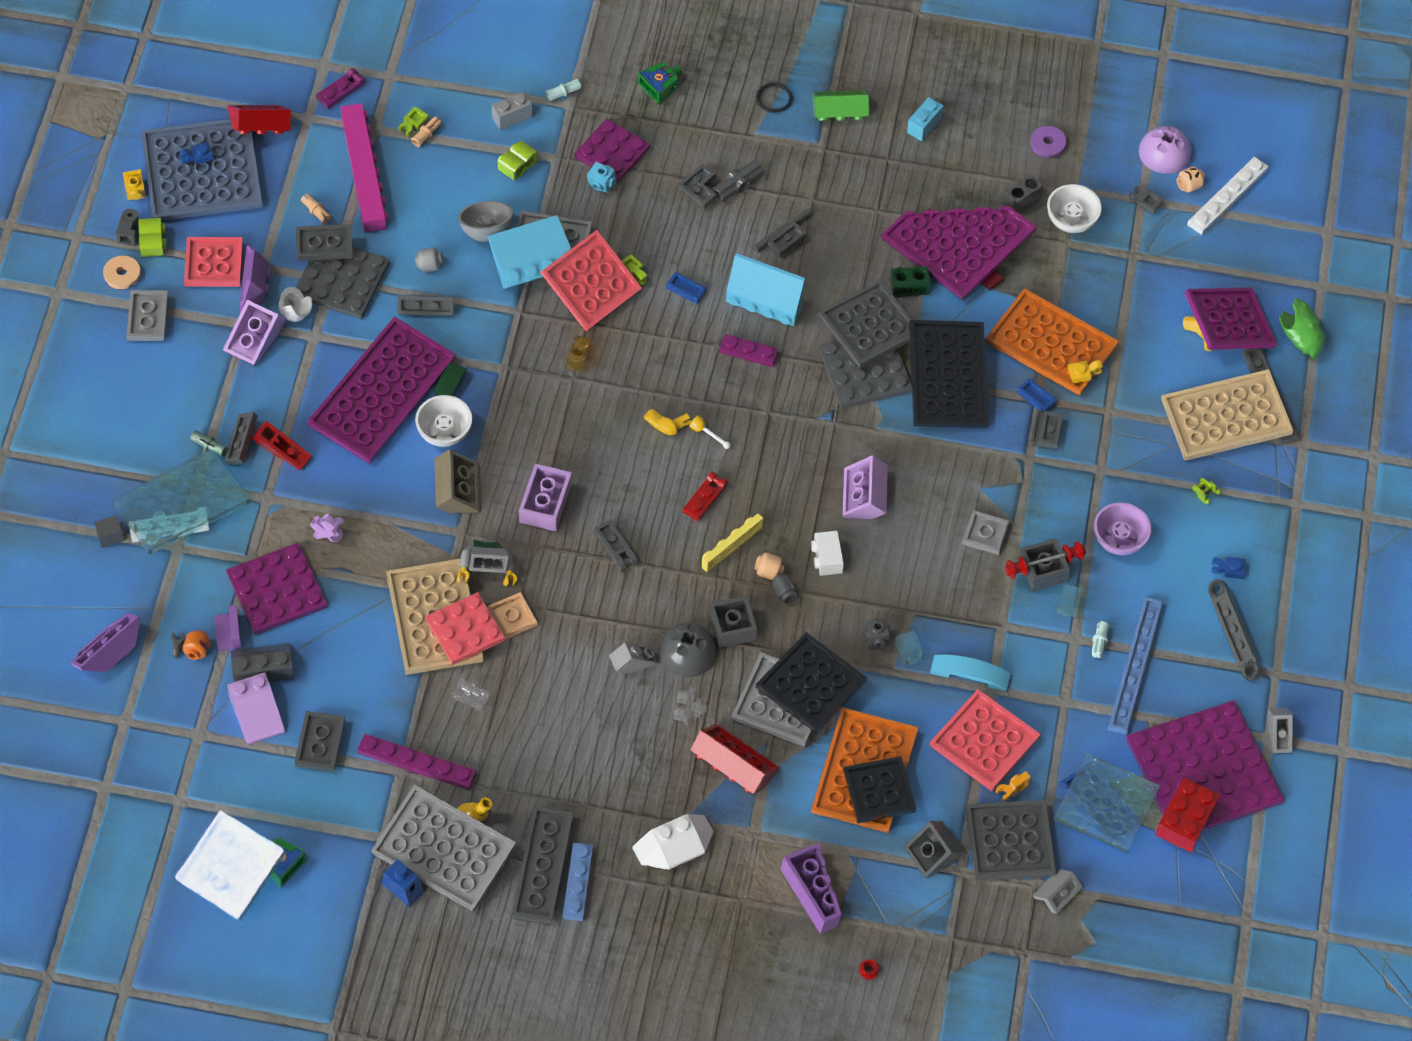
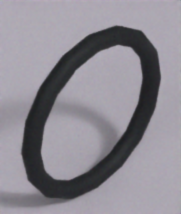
M775 82L761 86L756 94L757 104L762 109L773 113L782 112L787 109L793 99L788 87ZM767 87H781L788 93L789 100L785 106L772 109L761 103L760 93Z

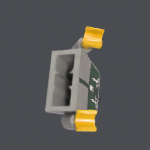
M486 538L472 540V546H467L462 551L460 559L461 570L457 576L458 583L460 577H465V584L468 583L469 572L467 569L480 572H507L503 584L507 586L509 580L512 581V586L516 583L517 576L512 573L514 571L513 556L499 541L487 540Z

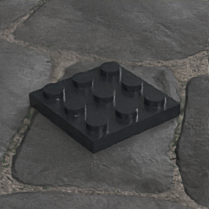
M902 756L843 767L857 823L916 812Z

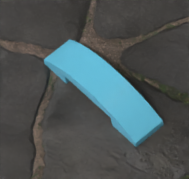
M935 655L930 674L947 678L951 674L988 683V688L1005 692L1007 691L1011 675L1008 671L993 664L957 655Z

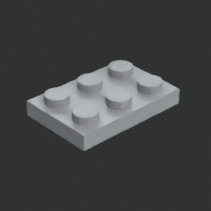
M130 290L127 341H165L168 291Z

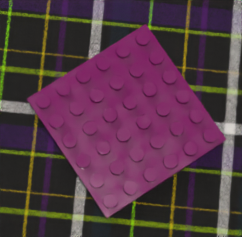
M1234 700L1126 735V741L1162 816L1183 777L1220 794L1217 806L1205 829L1284 802V798Z

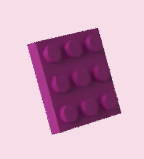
M606 118L575 152V158L590 167L595 162L611 166L615 170L617 183H619L650 149V144Z

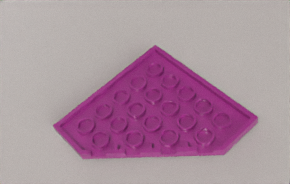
M1002 206L1001 209H991V207L976 208V210H965V208L950 209V211L939 212V210H924V213L906 211L881 234V239L915 265L927 266L928 273L932 278L963 301L1036 231V226L1009 206Z

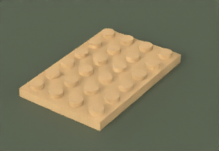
M1269 369L1165 394L1161 397L1184 461L1293 434V428Z
M460 559L386 571L406 675L483 662V654L480 652L452 665L425 617L470 596L468 583L465 584L466 578L460 577L459 583L457 582L458 572L461 570Z

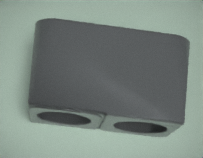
M1030 174L1005 191L1004 205L1011 207L1020 214L1041 199L1043 185ZM1029 184L1033 189H1029L1026 186ZM1020 190L1024 191V195L1021 198L1013 196Z

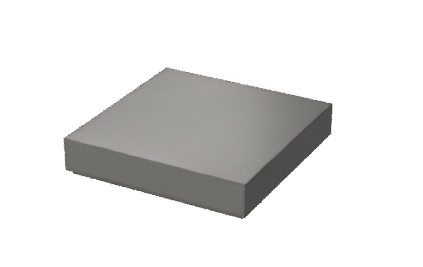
M973 510L962 545L999 555L1009 526V520Z

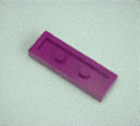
M725 334L719 353L773 367L778 355V348Z

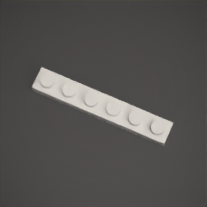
M1254 156L1188 221V226L1202 235L1268 171L1269 166Z

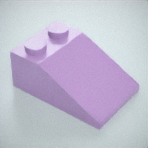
M247 300L223 351L256 365L278 337L286 318Z
M265 673L227 685L229 697L247 745L285 733Z

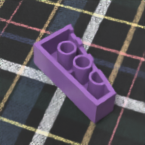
M818 842L785 856L780 870L821 934L838 927L842 914L835 892L832 890L831 879L827 874L826 864L821 855V848Z

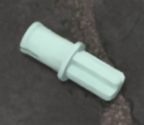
M578 79L566 84L561 83L560 86L545 91L549 101L562 96L566 97L567 94L579 90L581 83Z
M1104 621L1098 622L1096 634L1092 639L1094 642L1092 656L1094 658L1102 657L1104 646L1108 642L1107 634L1110 625Z

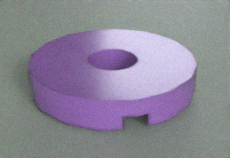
M1042 126L1033 132L1030 144L1032 150L1041 157H1057L1064 152L1066 137L1056 127ZM1045 140H1050V141H1052L1053 143H1052V144H1046L1044 141H1045Z

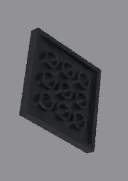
M806 632L756 683V688L817 734L867 681V677Z

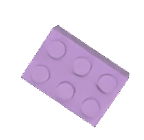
M535 464L519 508V523L556 532L572 486V472Z

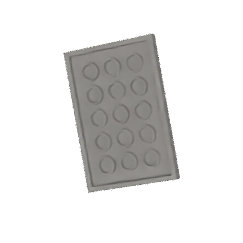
M414 785L376 842L371 853L390 865L396 860L401 861L418 875L421 883L474 912L517 846V843Z

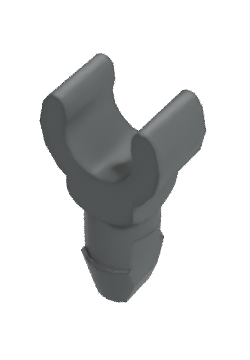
M173 632L171 635L173 658H178L186 638L183 633L182 638L177 640Z

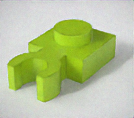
M414 107L404 117V122L399 125V132L401 133L404 129H407L406 136H411L413 129L419 130L429 120V115Z

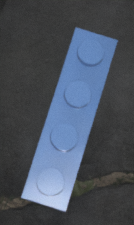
M573 843L563 919L583 921L593 845Z

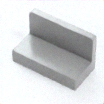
M1058 869L1056 874L1051 876L1033 896L1035 899L1045 901L1050 911L1057 914L1082 888V885L1073 872Z

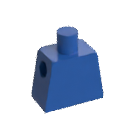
M396 860L383 873L381 884L409 907L424 893L418 875L399 860Z

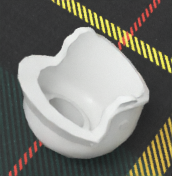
M287 287L281 294L279 311L286 320L299 322L310 313L313 305L312 298L310 296L304 298L299 289Z

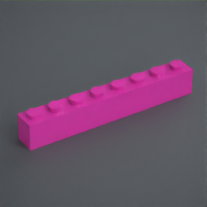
M362 103L341 106V118L364 233L384 230L389 219L387 211L383 210V207H386L385 198L380 195L383 192L382 183L377 180V178H380L379 168L374 166V164H377L376 154L371 151L374 149L373 139H369L368 136L371 135L370 125H366V121H368L367 110H363Z

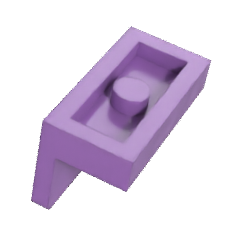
M231 605L229 606V614L214 616L218 651L241 648L237 606Z

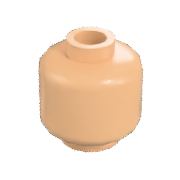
M765 552L762 556H758L754 569L757 570L759 576L773 580L775 576L783 573L784 565H782L781 557Z

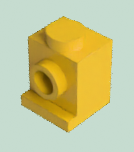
M141 169L123 172L127 199L138 200L145 198Z

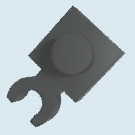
M1139 186L1134 187V192L1137 194L1132 192L1129 194L1131 200L1139 201V207L1152 214L1163 203L1162 197L1150 190H1147L1145 193Z

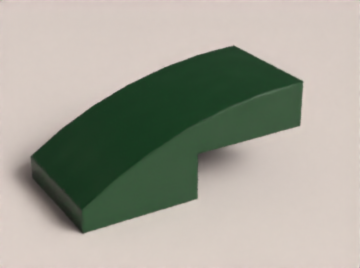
M450 362L433 394L436 396L449 395L454 397L468 369Z

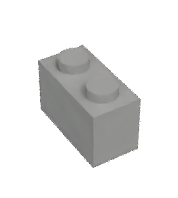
M523 91L492 104V118L500 130L532 118V104Z

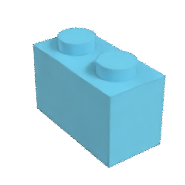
M928 97L909 119L907 133L923 141L942 119L944 105Z

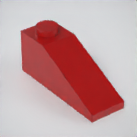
M267 420L261 424L251 438L266 451L298 470H301L312 456Z

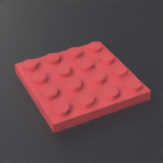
M598 230L594 231L540 272L585 331L642 289Z
M977 689L930 741L929 746L990 791H993L1038 741L1041 734Z

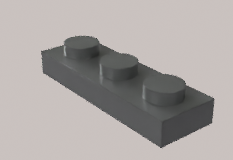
M398 294V314L453 316L454 296Z
M254 412L238 415L224 460L226 464L244 463L258 417Z

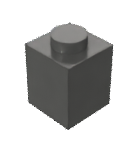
M117 516L94 522L101 548L124 541L123 533H126L123 522L118 521Z

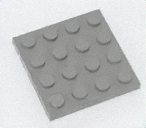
M761 652L733 711L731 720L805 747L812 730L756 688V683L780 660Z

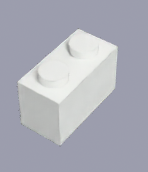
M838 532L814 533V541H811V550L816 554L814 566L815 569L819 570V576L841 574L844 563Z

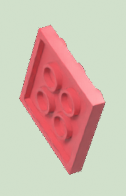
M187 237L185 287H240L243 238Z
M478 592L425 616L428 625L452 665L505 641L504 635Z

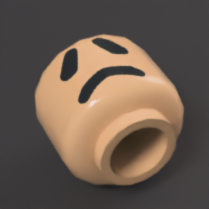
M1192 166L1180 171L1177 184L1182 191L1187 193L1193 192L1203 186L1205 175L1202 170Z

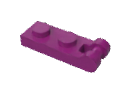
M351 68L346 75L317 93L316 99L329 109L366 83V79L362 75H358V71L355 68Z

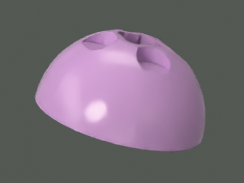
M1159 126L1150 130L1142 138L1139 145V156L1149 169L1162 174H1172L1188 166L1192 157V147L1188 137L1181 130L1172 126Z
M1112 503L1098 512L1094 521V532L1097 541L1106 551L1115 555H1130L1142 549L1147 543L1151 534V523L1147 515L1140 508L1129 503Z

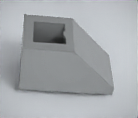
M624 642L609 655L616 672L626 674L657 664L651 647Z

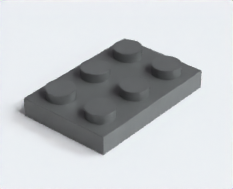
M351 224L296 227L297 261L353 258Z
M306 711L294 763L295 767L327 772L335 771L346 720L345 716Z

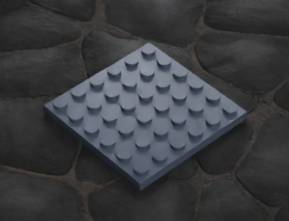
M230 119L141 131L152 218H161V221L263 208L251 131L250 134H239V131L232 128ZM209 143L213 154V161L195 164V161L181 162L180 150H191L193 145Z

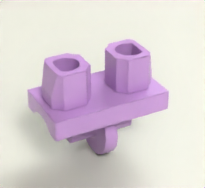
M326 514L322 518L316 516L310 523V526L315 530L313 536L316 539L327 537L331 542H338L343 537V532L339 525L343 524L345 520L341 517L333 518L330 514Z

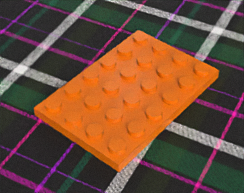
M1025 288L985 338V343L1079 396L1096 374L1091 375V380L1073 384L1068 371V364L1087 361V364L1090 365L1094 361L1101 360L1103 366L1119 344L1118 340Z
M842 707L811 813L889 833L893 817L857 823L843 767L902 756L906 771L918 727Z

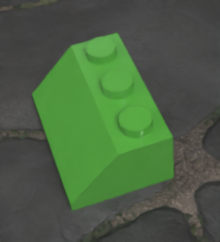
M865 90L812 92L814 117L818 118L819 121H827L829 117H836V120H847V117H854V119L860 120L865 119V116H869V94Z

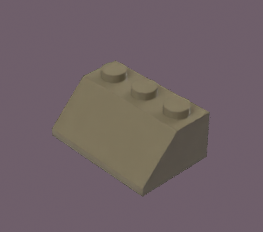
M451 449L434 458L436 508L449 514L479 512L478 462Z

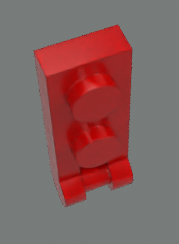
M711 471L704 483L685 505L683 513L699 522L726 488L728 480L719 478L715 472ZM715 483L717 487L714 488L711 485Z

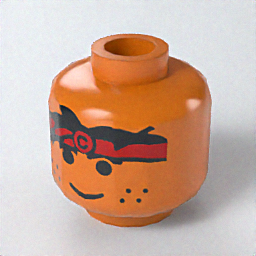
M195 630L188 633L182 648L188 658L192 660L202 659L208 653L211 640L204 631Z

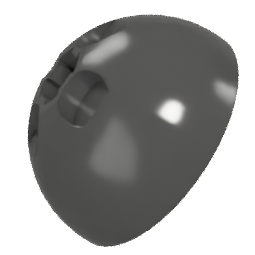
M680 623L673 626L664 634L659 645V657L663 666L671 673L682 677H694L705 673L712 667L717 655L716 643L707 629L695 623Z

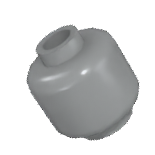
M435 247L421 249L418 255L415 256L418 270L421 269L424 273L438 271L441 263H444L442 252H438Z

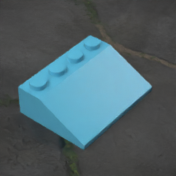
M557 215L487 236L503 289L542 278L543 276L540 272L571 249Z
M736 253L727 287L726 302L745 308L750 312L759 313L766 318L778 320L783 324L795 326L803 310L805 278Z

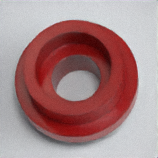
M864 960L859 966V973L864 979H874L879 974V965L874 960ZM870 968L873 971L869 973L866 972V969Z

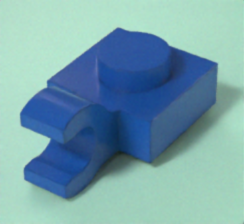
M208 142L193 145L191 150L182 149L179 151L182 163L195 161V164L213 161V154Z

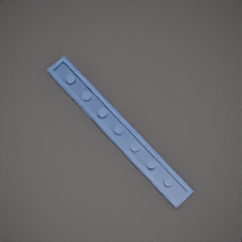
M1144 597L1107 730L1127 735L1163 601Z

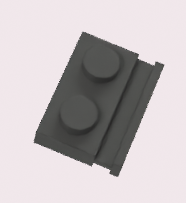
M1036 409L1030 444L1034 443L1038 444V446L1057 449L1063 414L1049 411L1040 412Z

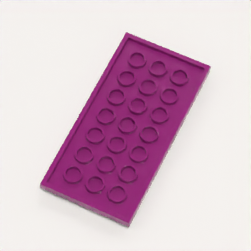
M394 316L309 418L307 425L370 464L442 376L448 364L456 359V354Z

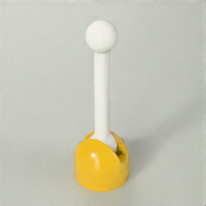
M697 415L691 422V429L697 432L704 430L723 444L725 449L730 448V442H725L706 428V421L701 416Z

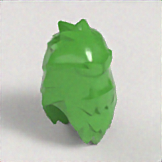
M1295 298V303L1292 304L1295 316L1283 310L1279 316V321L1286 336L1294 343L1295 347L1302 351L1304 355H1311L1312 359H1315L1319 353L1323 352L1325 333L1322 331L1320 321L1311 306L1305 301Z

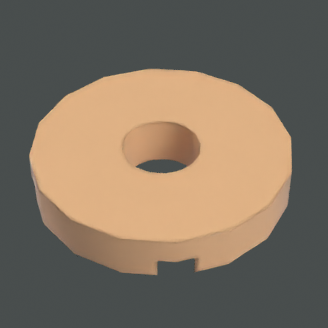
M117 256L106 263L103 275L109 286L116 289H127L138 282L141 270L134 258ZM121 270L127 271L124 275H119L117 273Z

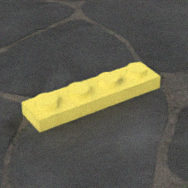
M760 514L749 517L743 526L734 529L725 540L719 541L712 551H707L702 557V568L706 572L710 571L763 528V517Z

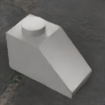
M1288 708L1268 709V732L1272 753L1292 752L1293 715Z

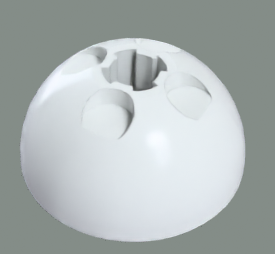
M1069 184L1061 186L1051 193L1047 202V210L1052 223L1057 228L1067 233H1081L1090 229L1099 219L1101 202L1098 196L1089 188Z
M449 395L435 396L426 400L419 407L415 418L416 427L422 438L428 443L437 447H450L458 444L467 436L472 425V414L467 404L459 398Z

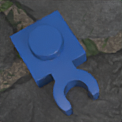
M1217 557L1213 558L1212 564H1217L1219 567L1213 566L1212 573L1219 574L1225 572V577L1244 579L1246 559L1226 557V561H1223Z

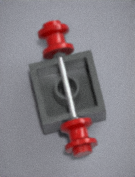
M1055 538L1020 548L1018 562L1013 563L1011 560H1008L1004 570L1011 579H1015L1016 574L1022 573L1033 592L1068 582L1070 574L1068 564L1072 563V558L1077 557L1079 560H1083L1084 555H1086V549L1083 544L1076 541L1074 546L1069 547L1065 544L1061 550Z

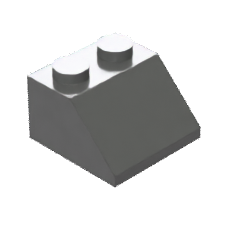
M929 821L904 846L925 878H929L951 866L965 853L943 821Z

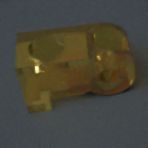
M579 335L575 337L567 356V369L583 373L591 349V338Z

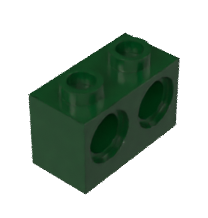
M915 266L891 269L890 284L892 295L894 297L929 295L930 279L928 267Z

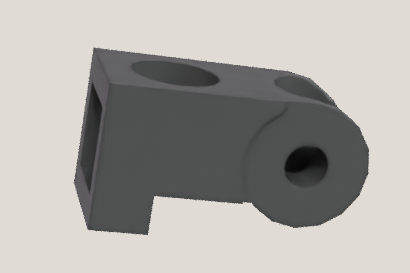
M126 209L123 211L116 231L117 244L136 246L137 237L135 230L139 227V217L136 210Z

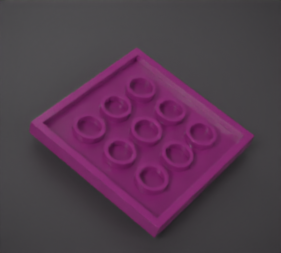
M1200 288L1186 290L1185 296L1209 350L1275 348L1277 342L1252 288Z
M299 543L226 569V574L254 635L327 608L326 600Z

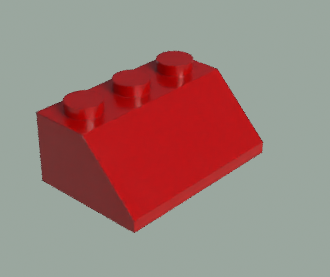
M228 105L227 107L232 128L239 131V134H250V131H256V134H267V131H273L274 134H284V131H290L291 109L281 105Z

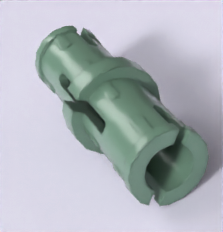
M197 430L192 433L190 440L202 446L205 451H211L222 458L226 456L227 446L215 441V438L212 436L208 437ZM204 441L209 442L210 444L214 445L215 447L210 446L209 444L205 443Z

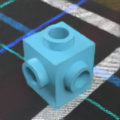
M595 162L587 173L589 186H592L597 191L608 193L617 182L615 170L609 165Z

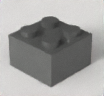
M748 596L710 603L709 617L718 648L756 641L757 627Z

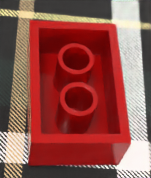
M1183 777L1158 824L1155 835L1192 853L1217 806L1220 794Z

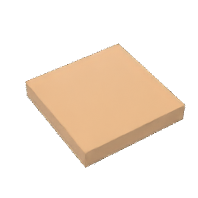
M521 592L486 606L505 639L538 626V622Z

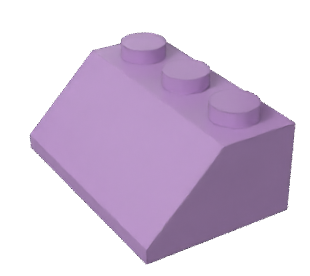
M872 455L844 468V518L872 520L886 514L888 464Z

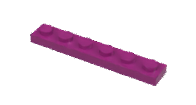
M364 734L357 749V754L468 791L476 776V770L368 734Z

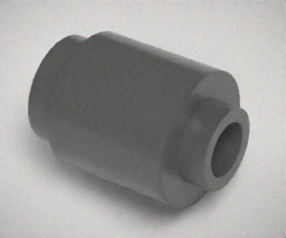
M779 574L773 578L771 586L780 601L788 604L797 598V590L788 575Z

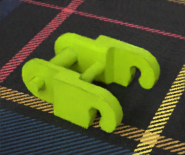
M1204 478L1200 479V483L1197 486H1192L1193 491L1198 494L1197 497L1205 504L1210 503V499L1206 500V495L1204 494L1207 490H1212L1217 495L1221 493V490H1217V486L1213 482H1208ZM1205 486L1206 488L1202 491L1200 488Z

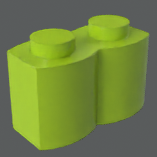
M522 140L514 143L510 151L498 158V170L515 181L537 162L538 151Z
M161 218L139 219L141 257L164 255L163 249H167L166 238H163V234H166L165 223L161 222Z

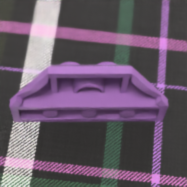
M251 245L246 247L239 305L240 313L247 300L260 306L265 302L266 295H269L270 287L267 284V280H271V268H268L267 260Z
M128 612L123 618L107 626L76 654L74 660L71 661V665L80 670L107 672L114 668L116 663L123 657H126L135 647L140 618Z

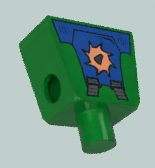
M661 62L638 72V84L660 105L678 89V77L683 73L678 65L670 69L665 63Z
M276 838L271 844L261 840L256 846V850L261 853L259 856L260 866L281 888L307 861L304 850L281 838Z

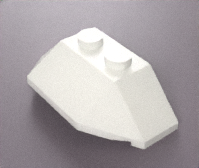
M686 814L650 830L632 849L641 865L669 870L705 854L714 831L705 815Z

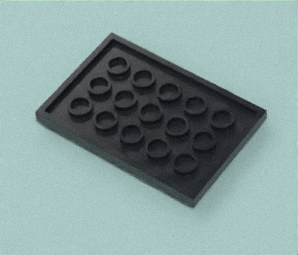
M910 320L913 426L988 428L984 322Z

